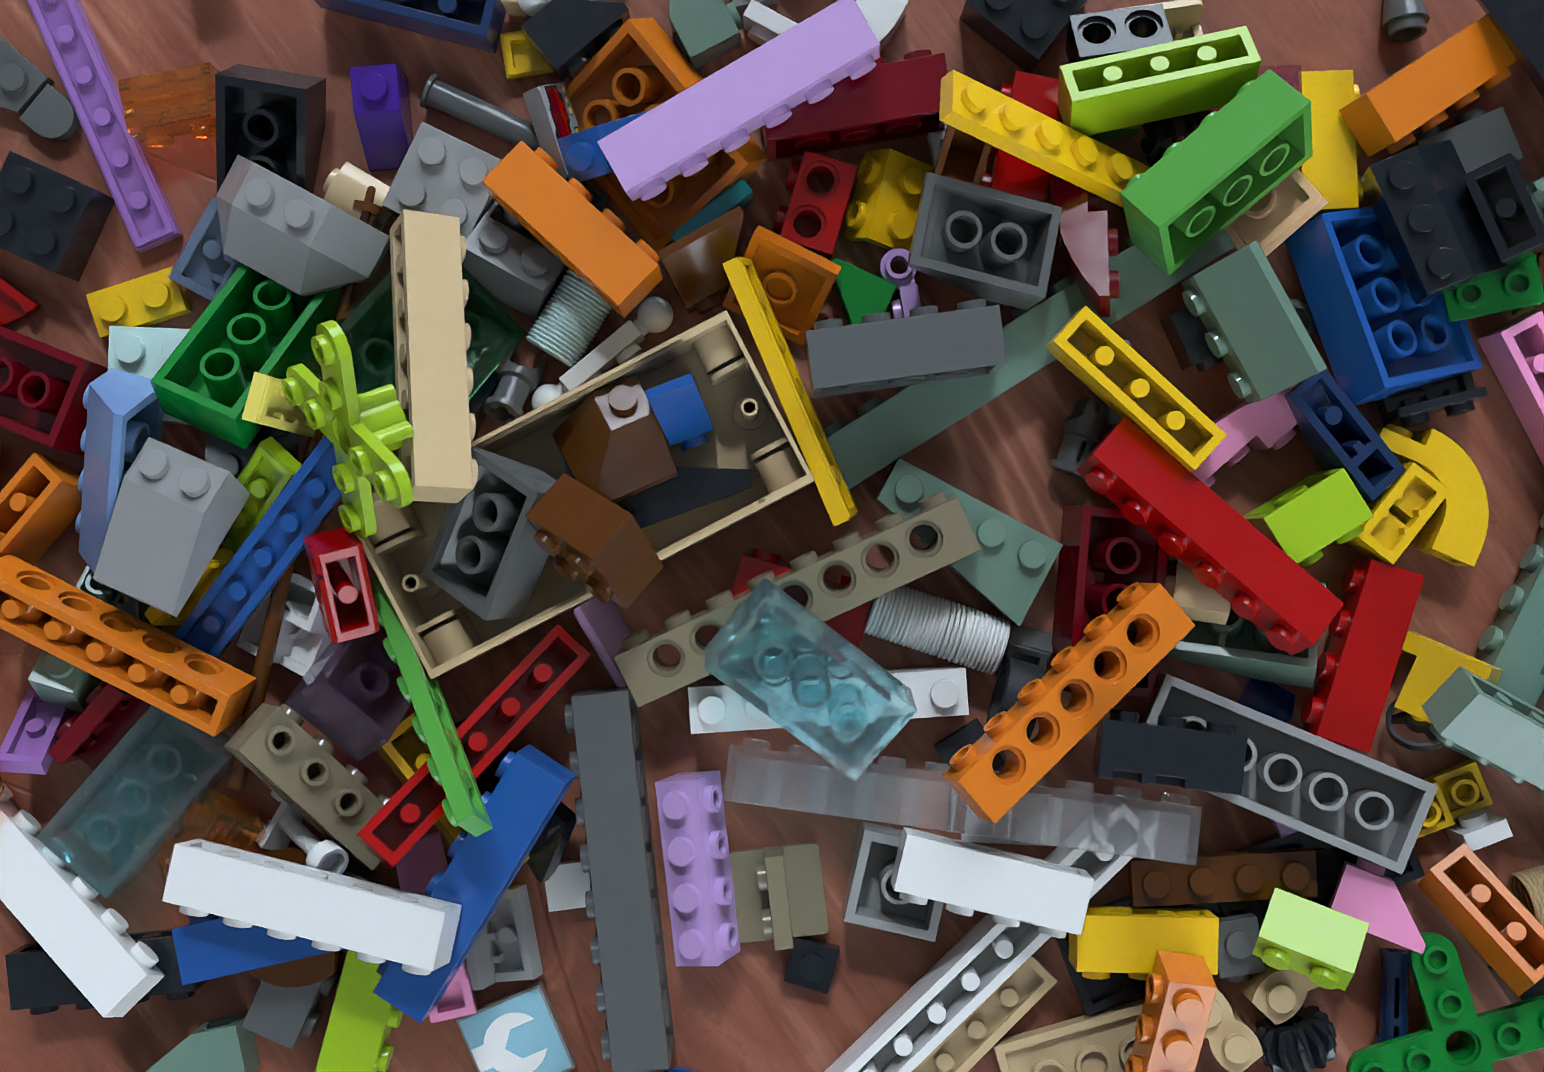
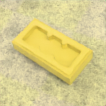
M254 372L241 419L313 438L315 430L309 425L305 414L298 406H290L286 400L282 389V379Z

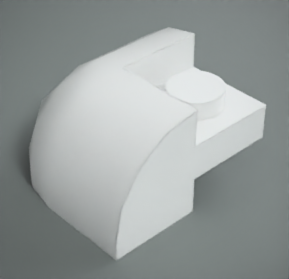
M293 573L273 662L283 665L306 679L321 681L335 643H332L328 632H326L322 624L313 580L304 575ZM271 592L244 625L237 643L238 647L255 656Z

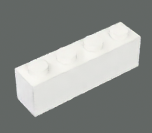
M904 826L891 876L893 890L900 892L899 898L904 901L927 905L928 899L946 903V910L964 916H973L974 910L992 914L991 920L1010 927H1019L1020 921L1038 925L1037 931L1056 938H1065L1066 932L1081 936L1094 879L1083 869Z

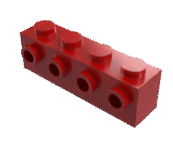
M1356 558L1354 565L1348 567L1342 581V590L1345 591L1342 601L1344 605L1329 624L1328 632L1332 636L1327 652H1323L1317 661L1315 677L1318 680L1313 696H1309L1306 699L1302 708L1301 721L1304 722L1302 730L1318 737L1370 753L1425 575L1374 559Z

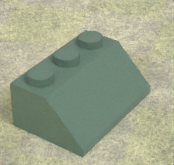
M1257 240L1181 283L1185 289L1182 293L1185 305L1193 316H1200L1208 331L1205 333V339L1210 350L1216 357L1223 358L1230 371L1227 377L1232 390L1240 399L1245 398L1248 404L1262 401L1327 369Z

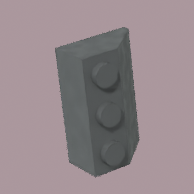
M471 447L472 459H475L478 464L477 483L473 490L458 503H449L422 574L485 621L523 617L549 556L534 541L533 536L537 532L525 515L557 480L540 469L478 447Z

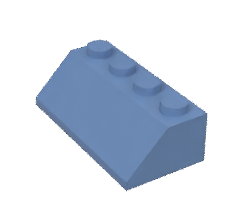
M112 368L90 382L83 396V406L87 409V425L80 441V447L85 452L84 469L78 480V491L82 493V504L76 519L75 530L76 533L80 534L78 552L93 573H95L123 477L148 437L160 442L162 437L163 411L150 383L151 379Z

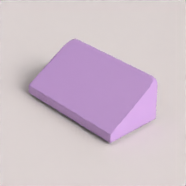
M594 597L573 609V614L616 686L623 688L627 684L614 656L624 647L621 640L632 635V632L611 599L607 603H603Z

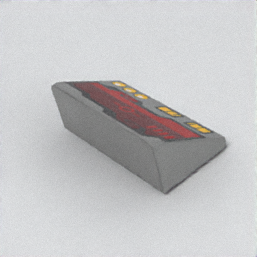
M565 83L535 87L523 93V97L540 148L547 152L557 163L559 168L556 172L565 180H568V172L557 139L580 132Z

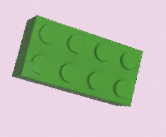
M1268 69L1255 81L1251 80L1245 83L1230 102L1219 111L1208 114L1193 133L1182 142H1176L1171 145L1157 163L1145 173L1135 175L1120 193L1131 242L1168 276L1313 156L1311 101L1271 69Z

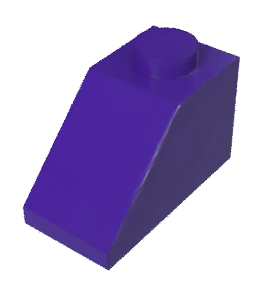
M396 63L350 67L354 117L368 169L370 172L399 170L413 141L408 78Z

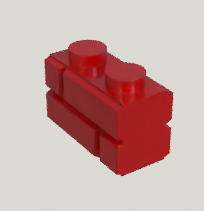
M344 527L303 538L316 598L319 603L318 607L322 624L326 632H328L332 643L348 641L379 631L380 627L363 546L356 533H349Z

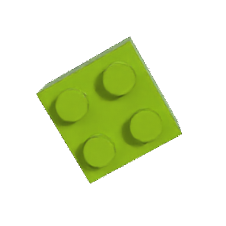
M1339 468L1312 472L1243 515V517L1297 564L1305 568L1324 556L1321 549L1336 540L1338 544H1343L1364 531L1361 524L1374 517L1346 470Z

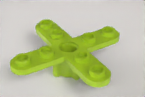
M330 320L318 324L316 336L311 338L312 351L321 366L323 381H320L304 364L300 363L287 368V378L282 379V389L290 406H298L305 414L312 429H319L333 443L337 465L332 466V475L336 486L342 494L343 505L338 507L341 522L347 532H355L360 538H366L374 535L377 531L371 484L374 486L380 500L384 503L389 502L396 509L412 504L413 489L408 473L400 460L391 451L402 448L403 440L414 437V430L406 420L404 411L397 400L396 390L392 384L357 394L350 346L342 328L337 322Z

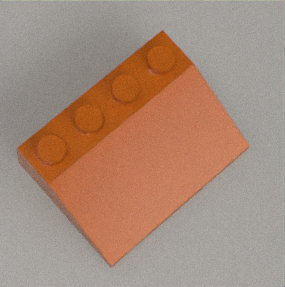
M653 17L628 19L566 89L579 129L583 131L594 126L654 109L703 80V77ZM750 136L749 141L738 149L727 153L722 149L708 157V164L695 174L684 177L680 173L665 182L667 188L663 192L645 201H642L640 197L632 201L624 191L615 173L597 178L596 181L657 253V251L673 243L671 236L674 231L737 180L744 179L746 181L768 159V156Z

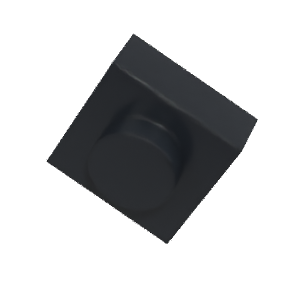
M807 936L795 937L794 949L790 953L784 981L828 994L840 953V946Z

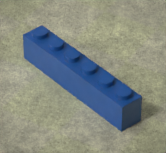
M530 744L516 754L510 751L505 756L495 773V776L500 778L499 783L492 794L486 791L481 796L493 829L478 837H474L463 830L448 850L447 855L453 859L445 873L438 870L424 890L423 894L425 896L462 905L450 962L433 972L431 971L429 975H416L402 970V963L390 960L380 963L376 971L382 977L373 993L419 1023L438 1005L577 774Z

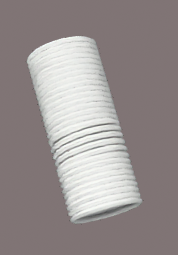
M903 585L873 600L864 634L868 633V635L872 634L873 637L885 638L886 641L889 640L895 644L898 643V645L902 644L903 647L907 646V648L911 647L912 650L924 651L925 654L928 653L933 655V657L937 655L938 658L942 657L943 660L948 659L949 662L953 661L955 664H963L964 667H972L973 670L976 669L977 671L980 670L986 674L993 675L997 671L1004 655L1010 635L1011 622L1008 619H1001V617L993 616L987 612L984 613L978 609H971V607L966 608L965 605L961 606L960 603L956 604L954 601L950 602V600H944V598L940 599V597L935 595H927L926 592H919L917 589H910Z

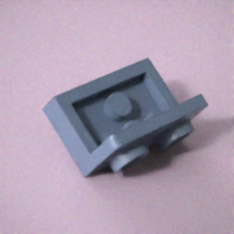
M211 197L167 276L169 279L210 301H213L241 264V262L223 253L217 199Z

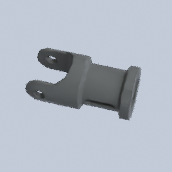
M514 345L497 376L499 384L494 395L488 397L484 403V413L494 422L505 425L523 416L524 412L522 409L528 396L533 395L545 372L547 356L543 355L537 368L531 369L513 363L518 348Z
M1083 397L1076 401L1072 414L1067 417L1061 430L1065 435L1056 459L1050 461L1049 467L1059 472L1085 479L1076 470L1093 451L1095 444L1102 440L1104 435L1103 422L1108 406L1099 397H1092L1091 399ZM1083 404H1086L1084 411L1082 412L1081 407ZM1095 404H1099V405H1100V411H1099V412H1096V405H1095Z

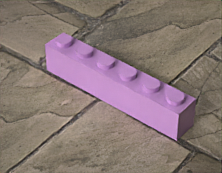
M838 0L597 141L630 199L634 201L640 197L642 201L649 200L663 192L667 188L665 182L680 173L687 177L703 169L708 164L707 158L722 149L727 153L743 146L750 139L749 133L763 125H766L767 128H772L781 124L792 115L791 109L806 100L809 104H813L824 99L833 92V85L847 76L854 80L870 72L876 66L875 60L880 58V43L856 1Z

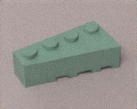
M900 458L895 460L874 500L889 514L901 511L903 517L920 510L918 502L934 493L944 491L946 497L955 493L980 544L981 550L947 566L999 611L1003 617L1010 620L1011 624L1020 627L1063 545ZM918 525L911 531V534L926 547L931 546L936 539V531L929 525Z

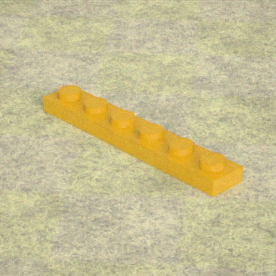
M954 69L941 78L939 121L1116 205L1123 207L1120 193L1125 189L1128 182L1135 175L1145 173L1151 168Z

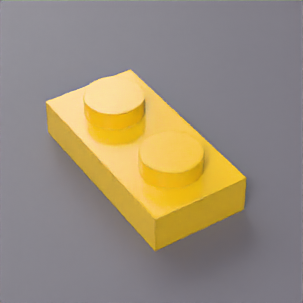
M172 267L86 294L99 337L109 340V326L148 327L191 313L192 309L184 286L167 277Z

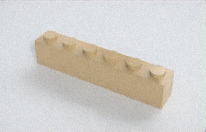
M403 209L390 228L395 381L397 400L404 411L406 420L414 430V437L403 440V447L398 449V457L411 481L413 501L458 503L473 490L478 479V464L471 456V441L475 435L476 420L474 414L469 413L468 398L473 388V372L471 368H467L466 351L471 341V328L464 320V307L469 294L468 281L462 279V263L466 255V239L460 235L459 217Z

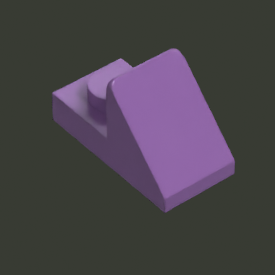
M28 689L0 747V772L46 775L52 760H55L47 753L58 741L55 733L67 720L74 716L75 710L42 701L34 689Z

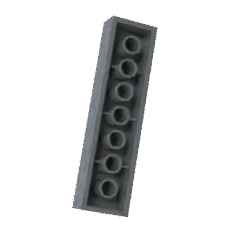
M616 685L582 688L571 696L570 705H565V724L568 733L575 732L576 739L575 751L570 752V769L577 774L574 780L580 779L581 785L580 798L575 799V814L577 825L585 826L586 830L585 844L580 846V859L583 873L590 872L591 875L590 891L585 893V904L588 920H596L595 937L591 938L590 946L593 966H601V984H596V1004L598 1013H606V1030L601 1031L602 1056L604 1060L611 1059L612 1072H644L669 1069L675 1038L638 706L627 685L623 688Z

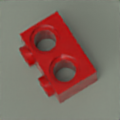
M805 150L801 164L792 162L786 188L793 190L788 207L780 205L773 232L831 261L858 166ZM823 174L831 180L833 187L826 193L818 194L808 187L807 181L813 175ZM809 217L817 221L820 231L814 237L804 238L795 231V223L801 218Z

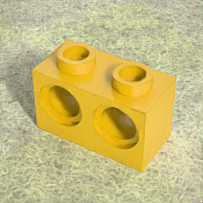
M1415 462L1403 463L1402 465L1406 470L1374 501H1365L1374 517L1362 523L1361 526L1364 531L1346 543L1367 559L1394 564L1451 490Z

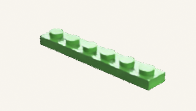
M376 577L370 580L378 622L381 626H384L388 636L383 639V645L390 659L399 666L402 676L397 678L398 686L405 699L413 704L416 716L411 719L414 730L423 743H427L431 753V757L426 759L428 769L434 780L439 785L442 784L447 798L442 800L443 810L454 827L460 826L474 837H478L493 829L438 680L437 678L430 679L379 578Z

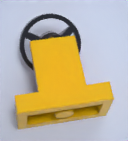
M1408 631L1402 650L1417 657L1399 697L1387 709L1386 729L1390 737L1406 749L1420 752L1431 751L1445 744L1431 732L1430 726L1432 722L1421 706L1459 666L1464 667L1494 685H1497L1503 670L1417 632ZM1397 708L1404 711L1392 715ZM1392 724H1406L1408 729L1415 733H1425L1431 742L1419 743L1409 741L1400 736L1394 730Z

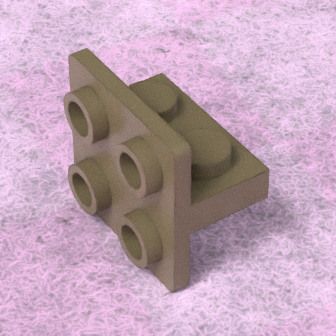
M817 842L730 852L740 943L774 940L775 951L794 949L793 937L826 934L829 931L820 849Z

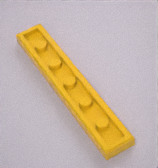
M743 257L733 258L722 265L809 470L815 480L833 526L839 525L856 516L858 510L752 260Z

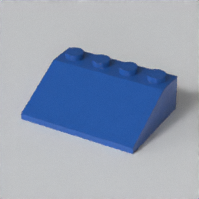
M1372 207L1320 214L1301 226L1285 240L1336 382L1354 405L1388 398L1483 368L1466 320L1449 322L1447 320L1442 295L1418 305L1415 304Z

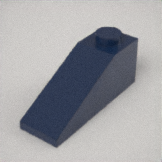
M1326 369L1297 383L1284 395L1318 466L1322 471L1344 468L1364 500L1374 501L1406 470Z

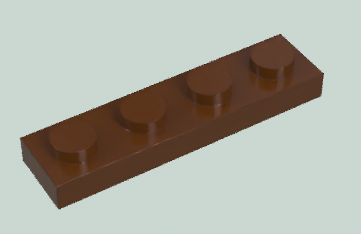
M1310 847L1133 857L1127 863L1129 900L1133 907L1270 900L1275 887L1302 898L1318 897L1316 851Z

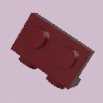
M103 682L86 698L85 702L89 706L79 717H71L57 730L55 737L58 741L47 753L61 765L81 759L95 773L104 775L115 765L162 710L107 682Z

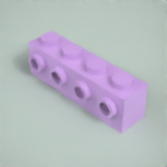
M720 770L677 773L655 782L676 967L719 966L741 951Z

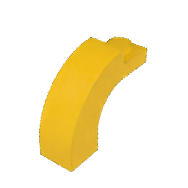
M1386 424L1385 428L1374 429L1401 464L1415 462L1451 490L1425 523L1414 549L1454 566L1474 567L1486 538L1489 507L1483 480L1471 458L1457 443L1435 429L1415 431L1413 438L1412 432L1392 424Z

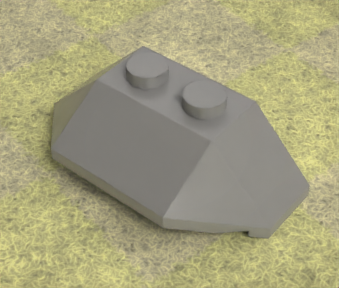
M237 155L216 195L223 253L303 297L341 288L355 282L362 283L372 280L390 247L389 235L240 155Z

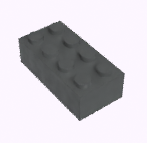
M985 299L960 302L957 304V310L939 313L938 306H924L909 310L910 316L905 318L891 319L889 312H880L862 316V323L843 326L842 319H828L815 322L814 330H809L805 333V350L812 399L996 374L1007 364L1000 306L986 307Z

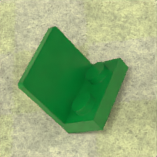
M1536 254L1508 265L1507 268L1442 294L1447 320L1449 322H1457L1511 311L1512 315L1531 312L1543 305L1544 290Z

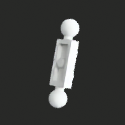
M656 296L645 299L639 305L637 318L633 322L631 320L627 321L563 374L559 378L561 381L557 385L545 384L540 386L532 396L533 410L604 374L617 362L621 365L635 358L642 351L639 344L645 340L644 336L648 332L660 333L671 325L673 309L669 302Z

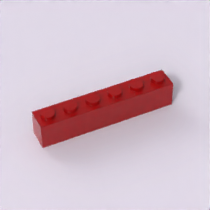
M1126 416L1104 436L1077 468L1076 471L1085 478L1086 483L1092 490L1108 497L1121 509L1122 514L1128 521L1144 528L1157 540L1158 545L1164 552L1180 559L1193 571L1194 576L1200 583L1217 591L1230 603L1232 610L1236 614L1253 622L1266 634L1267 639L1273 646L1286 651L1291 656L1313 646L1344 605L1341 600Z
M559 624L537 644L456 729L475 780L590 658L591 654ZM427 762L410 777L355 837L389 870L403 858L445 813L442 807V800L447 798L442 784L439 785L432 777Z

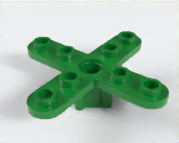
M1424 932L1421 934L1426 944L1423 954L1411 949L1407 951L1408 963L1425 1014L1420 1031L1360 1048L1349 1057L1346 1072H1495L1493 1062L1544 1048V995L1477 1014L1455 946L1441 934ZM1458 1031L1459 1035L1456 1042L1446 1047L1447 1038L1452 1033Z

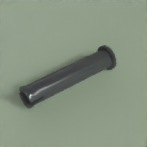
M436 73L432 74L427 80L420 99L421 108L428 109L433 107L514 145H517L522 140L533 151L540 147L532 122L440 81V76Z

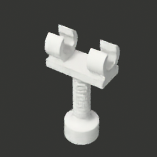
M272 790L270 794L274 799L281 802L272 820L269 819L266 825L260 818L256 817L248 831V835L258 842L261 848L268 850L287 848L292 839L307 854L306 866L342 874L349 862L347 852L333 840L321 842L302 823L303 817Z

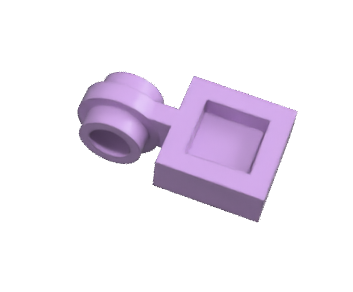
M901 248L888 251L880 263L882 278L897 285V300L890 301L892 319L910 316L909 310L921 307L918 285L915 284L914 278L916 269L907 266L910 252ZM896 260L902 261L906 266V272L903 274L894 273L890 268V263Z

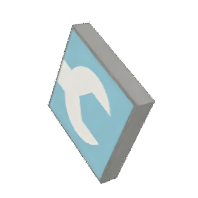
M542 980L478 1007L475 1014L456 1019L478 1072H567L576 1068L577 1061Z

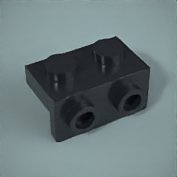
M1470 372L1377 400L1384 425L1400 421L1402 428H1409L1431 421L1430 413L1445 410L1446 416L1452 417L1475 410L1474 402L1488 396L1486 386L1475 387Z

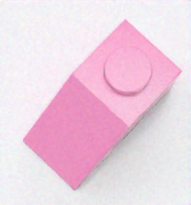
M1358 857L1356 864L1344 861L1328 908L1370 923L1367 933L1423 954L1426 944L1394 881L1384 876L1386 868L1361 857Z

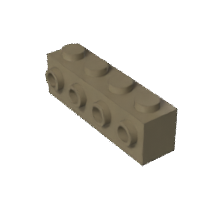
M262 703L227 741L224 747L327 840H333L347 852L349 859L354 864L373 871L380 861L355 837L367 822L389 801V798L383 794H379L376 797L366 788L370 781L363 773L352 765L342 766L334 758L337 750L333 745L320 735L316 734L312 738L301 728L305 721L291 707L286 704H282L279 707Z

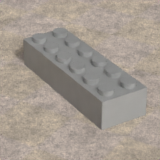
M1161 673L1156 685L1155 698H1151L1141 722L1157 724L1158 715L1187 719L1186 728L1204 731L1206 729V722L1236 725L1235 735L1248 737L1241 795L1206 792L1399 874H1403L1438 789L1437 785L1174 676Z

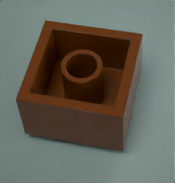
M565 473L561 475L525 515L537 532L533 536L534 541L544 551L555 557L551 562L552 566L571 582L576 578L584 581L585 588L603 603H607L611 599L627 609L664 567L631 513Z

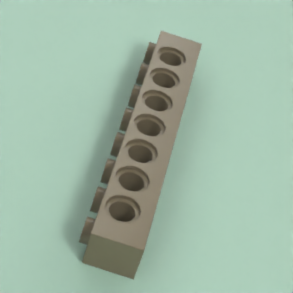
M944 491L934 493L918 502L920 510L905 517H903L901 511L889 514L875 522L877 530L862 537H860L858 531L846 534L832 542L835 549L819 557L815 550L803 554L789 562L792 569L775 577L772 570L767 571L749 580L747 584L750 589L733 596L730 590L724 591L706 600L707 609L691 616L687 609L665 619L663 623L666 628L649 635L647 629H643L621 640L624 647L617 652L614 659L637 706L641 707L981 550L958 497L955 493L946 497ZM925 524L935 529L936 539L931 546L917 548L911 544L909 540L910 533L918 525ZM875 545L889 547L894 553L892 562L884 568L873 567L866 559L869 549ZM832 565H842L849 570L851 579L843 587H832L824 579L825 570ZM789 585H799L806 590L808 600L800 607L789 606L782 598L783 589ZM746 605H756L764 611L766 619L759 626H749L742 621L740 609ZM706 624L718 627L722 632L723 641L715 646L703 643L698 634L699 628ZM662 644L675 646L680 653V662L674 665L663 663L657 655V647Z

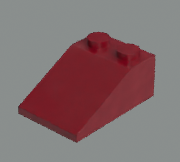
M0 326V426L49 447L85 456V452L80 447L81 436L87 425V409L83 406L84 392L90 382L108 371V367Z

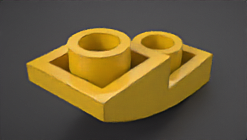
M1468 759L1422 779L1437 785L1438 789L1418 838L1455 824L1453 819L1493 804L1475 761Z

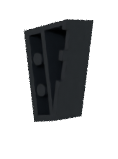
M1116 709L1110 710L1109 718L1103 717L1098 722L1092 773L1097 778L1112 780V777L1135 780L1142 784L1156 785L1157 783L1179 786L1184 789L1241 795L1248 737L1235 735L1236 725L1206 722V729L1204 731L1186 728L1187 719L1158 715L1157 724L1138 722V712Z

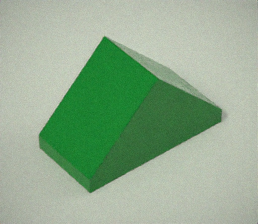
M841 259L832 260V262L842 266L834 282V287L848 325L862 323L861 317L864 315L886 311L897 285Z

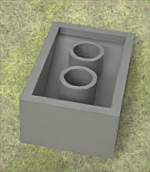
M148 437L123 477L93 579L177 618L251 493L230 471Z

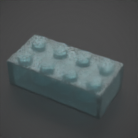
M766 577L705 647L704 669L854 781L917 712L910 688Z
M152 705L36 838L105 899L109 898L131 884L230 770L233 754L224 745L231 737L224 731L214 737Z

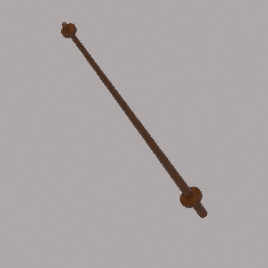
M373 186L367 188L364 201L354 200L352 210L361 213L360 220L369 224L370 216L380 217L382 210L381 206L373 204L376 192ZM356 282L343 287L335 321L342 328L344 334ZM319 429L315 430L313 438L308 437L302 465L322 439L323 433ZM295 560L271 591L252 671V676L256 680L242 718L224 729L227 732L235 734L257 708L265 702ZM234 755L226 787L235 790H245L249 769Z

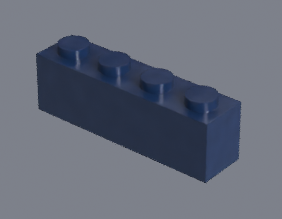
M314 0L320 8L496 53L506 15V10L501 0Z

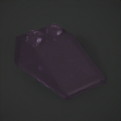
M380 624V630L376 633L340 643L331 642L308 669L285 702L357 761H360L389 741L412 704L405 699L400 691L397 678L402 676L398 664H395L390 659L385 650L383 639L388 636L384 626Z

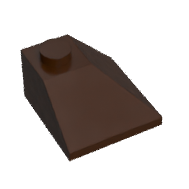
M740 206L657 251L662 267L688 314L698 310L699 314L703 315L724 302L721 296L728 293L730 281L722 264L739 256L746 232L745 217Z
M635 374L592 392L552 433L553 439L573 478L614 504L677 476V470L660 424Z

